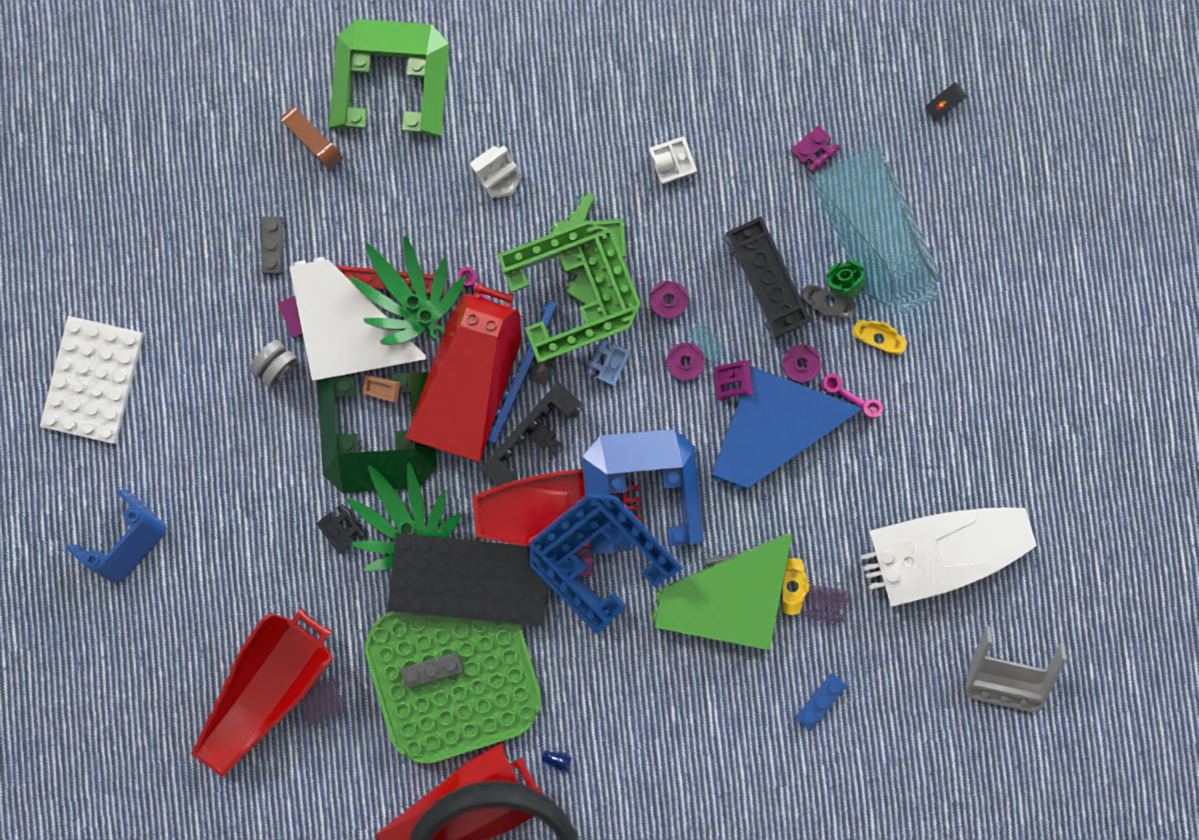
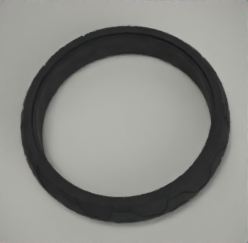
M483 781L457 788L437 800L419 818L410 834L409 840H431L435 833L452 819L470 811L495 807L519 810L538 818L556 834L559 840H578L565 812L543 793L519 783Z

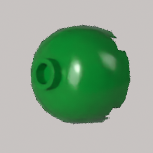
M847 260V263L841 264L839 262L827 272V283L831 292L837 297L843 299L853 298L860 294L865 287L866 275L861 264L856 261Z

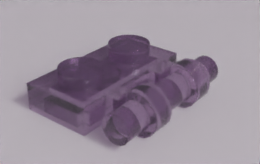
M810 585L807 604L815 605L814 611L806 610V618H813L814 621H819L820 619L828 620L830 623L835 624L837 622L844 623L845 615L838 613L839 609L847 610L849 590ZM822 606L832 607V612H821Z

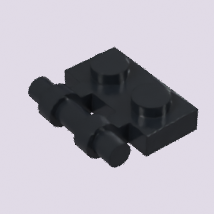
M343 504L337 507L341 513L336 517L333 512H330L316 523L338 554H341L355 542L351 537L354 533L359 538L366 534L360 522H356L351 515L350 509H347ZM344 519L351 526L349 530H346L341 524Z

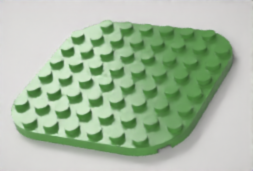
M391 611L375 622L367 636L366 658L390 739L402 755L415 762L434 763L516 737L533 724L539 713L541 705L540 689L520 624ZM458 652L463 672L411 687H405L401 668Z

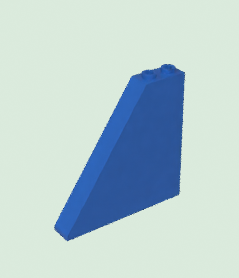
M752 367L750 369V382L753 386V394L740 396L711 476H714V480L719 483L725 484V481L732 483V487L741 491H743V488L748 489L858 413L861 407Z

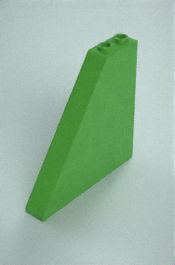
M785 533L739 553L732 558L662 587L661 592L657 591L655 603H658V609L653 611L651 622H654L655 628L770 650L792 535Z

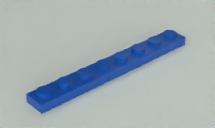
M550 300L549 304L545 303L541 312L543 314L541 321L544 322L546 330L558 307V304ZM530 340L526 345V349H528L526 356L522 355L518 363L520 367L518 374L514 373L510 381L513 385L510 391L505 392L502 399L505 403L502 409L498 408L495 416L497 421L492 426L488 441L494 444L498 442L535 359V353Z

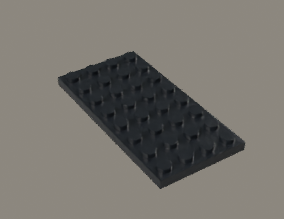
M396 533L387 611L543 626L547 583L530 567V546Z

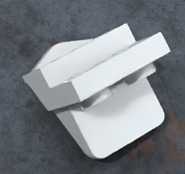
M504 145L499 149L493 146L471 162V167L491 198L511 196L519 183V179L522 177L517 165L513 162Z

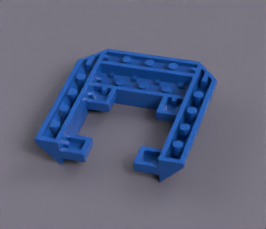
M675 429L601 435L597 437L582 456L585 496L588 494L609 496L611 493L626 492V472L661 469L662 488L679 487L683 524L666 527L668 546L692 545L704 542L695 446ZM602 532L589 541L591 554L632 551L631 541L627 537L615 546Z
M588 494L530 541V567L597 634L611 624V620L623 612L627 605L614 592L604 600H601L578 576L587 567V564L575 553L601 532L614 546L627 537L651 562L650 565L642 570L641 574L653 587H656L665 579L669 580L683 569V566L617 497Z

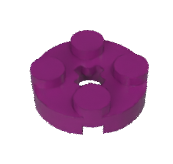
M673 281L658 283L653 288L650 296V306L653 312L663 319H674L680 316L685 311L688 303V294L685 288L680 283ZM666 295L674 297L672 300L673 304L664 303Z
M679 343L672 347L668 353L666 360L667 369L678 380H693L700 375L704 368L703 352L695 344ZM682 357L685 359L687 357L690 358V365L688 367L686 365H681Z
M795 345L791 347L783 357L782 368L785 375L790 380L798 383L811 381L820 371V355L809 345ZM805 359L806 368H799L797 360Z

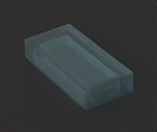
M702 322L698 323L686 334L701 349L703 355L710 363L726 351Z

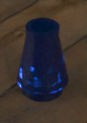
M546 750L542 756V762L560 772L568 771L572 756H569L568 753L549 752Z

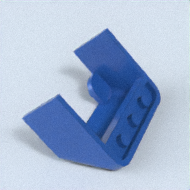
M118 490L116 493L130 505L124 512V521L131 528L105 556L96 550L86 552L80 545H67L66 547L86 568L111 582L123 581L162 539L167 530L165 523L129 490Z

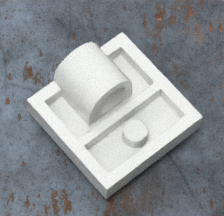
M685 136L649 148L661 185L697 173Z

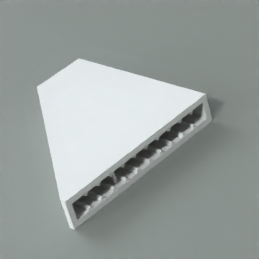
M325 257L314 258L311 263L298 261L294 262V266H290L312 381L427 359V355L412 340L397 345L380 344V340L401 330H386L364 323V318L388 317L373 302L366 298L330 260H325Z

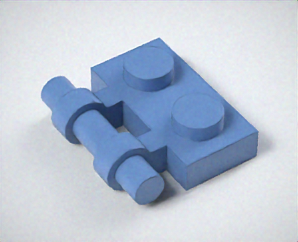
M601 339L594 348L595 353L592 359L588 361V368L585 373L592 376L595 370L600 371L597 379L615 387L631 351L616 344H613L611 349L608 350L605 348L608 341ZM602 354L607 356L603 366L598 364Z

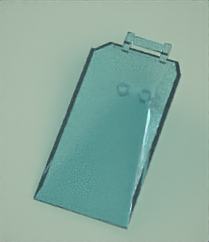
M879 145L810 176L848 259L858 262L864 269L866 283L863 290L866 296H870L885 306L896 302L903 315L908 313L910 309L923 303L939 299L938 292L933 287V284L940 282L936 263ZM926 288L927 294L907 303L904 302L903 298Z

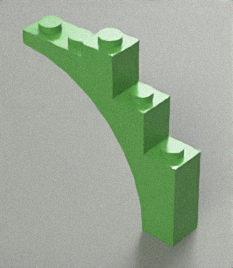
M590 192L586 196L583 195L577 203L579 205L577 210L569 214L567 218L569 222L566 223L562 219L559 223L555 222L550 229L551 234L586 221L587 215L595 202V196ZM559 257V258H558V260L560 261V262H559V267H561L562 269H564V267H563V265H562V262H561V260H560V257ZM584 267L568 271L576 279L572 278L566 287L568 289L567 295L582 305L596 301Z

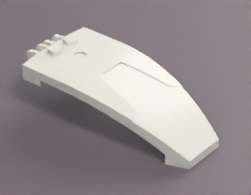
M982 508L941 513L870 530L875 551L860 556L861 559L877 556L878 563L868 564L864 566V570L880 567L878 571L867 573L866 577L873 578L882 575L884 581L872 583L869 585V588L875 589L885 586L892 607L942 594L973 583L1007 566L1037 545L1026 508Z

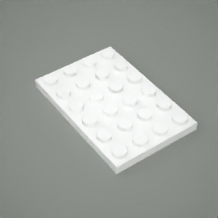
M68 316L40 427L116 444L144 333Z

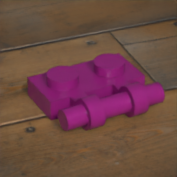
M818 125L790 151L802 165L809 160L811 165L807 169L810 173H813L816 169L822 168L823 163L829 158L832 159L840 147L837 143L829 147L827 143L832 138ZM821 149L824 153L819 158H816L814 154Z

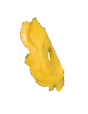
M860 320L852 329V336L861 342L890 354L902 355L907 344L905 337L898 335V331L885 322ZM875 334H881L884 337L882 344H877L874 341L873 337Z
M796 558L787 559L783 581V612L789 615L800 613L807 591L810 588L803 561ZM796 581L799 586L798 590L790 592L787 589L788 582Z

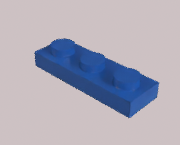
M831 673L795 718L811 731L845 690L847 685Z

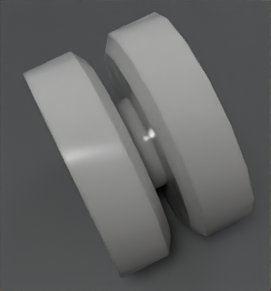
M276 339L267 344L257 354L249 367V371L257 378L262 377V383L272 389L291 373L298 362V357L291 351L285 352V346Z

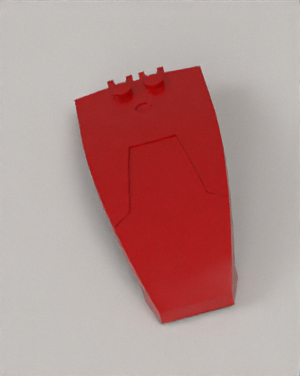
M583 469L528 477L474 495L475 535L489 540L530 546V541L585 497ZM640 486L626 487V492L609 494V496L617 497L628 510L642 509L641 505L628 506V502L641 501V497L627 498V491H638ZM635 516L639 521L642 520V517ZM588 542L583 547L590 546V542Z

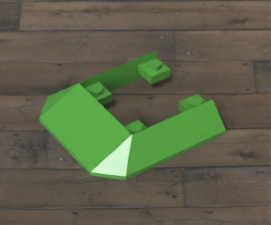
M356 19L337 35L329 128L348 130V128L366 129L367 110L365 108L350 107L353 73L370 74L372 56L408 58V77L424 78L422 112L404 111L402 131L442 137L449 43L432 24Z
M588 220L497 254L511 293L529 287L524 269L559 256L565 273L582 266L584 267L596 301L579 307L585 325L550 338L543 321L525 327L538 363L629 329L641 304L613 231Z

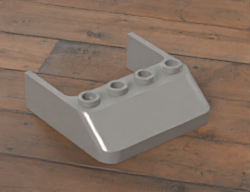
M986 626L970 662L965 686L966 695L971 699L1023 711H1040L1067 660L1064 643L1060 642L1049 666L1045 669H1040L986 656L992 644L991 627Z

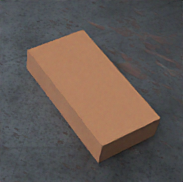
M370 374L365 375L363 394L397 402L400 383Z

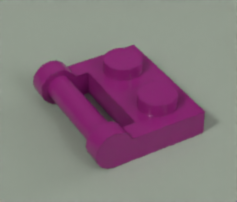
M742 360L714 367L716 396L719 401L727 400L729 397L753 394V386L750 382L749 361ZM741 382L740 388L725 390V385Z

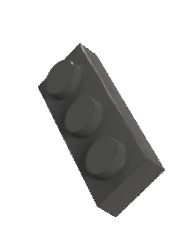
M262 216V274H282L283 218L281 216Z
M458 652L401 668L406 688L463 672Z

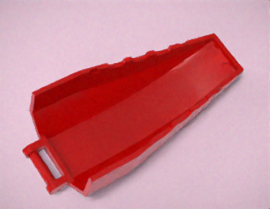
M302 608L298 610L293 619L274 613H269L261 618L237 654L230 669V674L222 686L223 689L218 699H216L214 708L207 718L205 727L201 731L191 752V755L220 777L225 776L314 688L333 661V657L324 644L332 630L321 626L305 614L306 611ZM301 620L321 635L319 639L300 626L298 622Z
M501 741L467 760L447 778L376 833L375 836L377 840H409L410 834L419 818L441 797L457 788L483 781H509L520 784L513 771L515 768H518L528 787L537 790V792L542 793L540 787L536 786L524 764L526 761L523 757L509 764L503 750L504 742ZM510 808L478 809L452 819L440 828L431 840H488L507 833L534 816Z

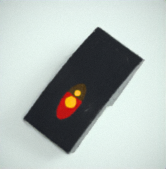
M954 82L929 102L925 108L938 121L962 102L967 95Z

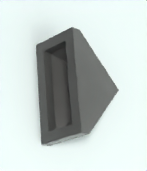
M558 356L540 363L536 359L528 379L546 386Z

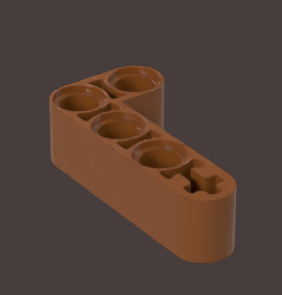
M292 106L280 117V120L329 171L344 159L330 141H327L295 106Z

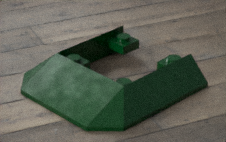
M429 372L392 374V381L400 383L399 393L411 392L412 413L414 415ZM330 377L318 380L323 476L342 493L376 491L368 465L373 466L383 475L394 489H408V463L412 465L420 487L438 468L437 449L406 440L408 430L395 431L396 450L359 452L358 434L340 435L338 397L356 396L355 377Z

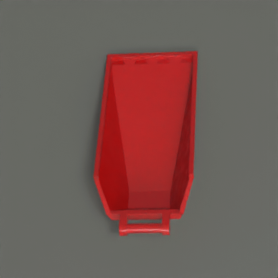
M477 283L473 296L469 294L462 296L449 316L445 332L442 335L408 429L406 440L480 463L522 341L520 313L516 309L511 308L514 299L513 293H503ZM484 294L506 302L505 305H500L481 299L480 295Z

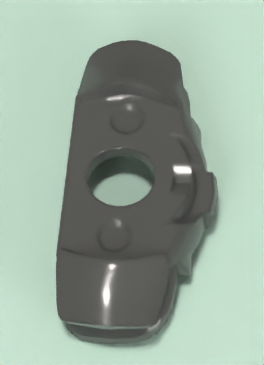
M806 285L802 293V299L812 305V308L824 317L851 318L857 304L851 299L837 297L831 291L815 285ZM828 295L833 296L835 299L834 304L830 307L826 306L823 302L824 298Z

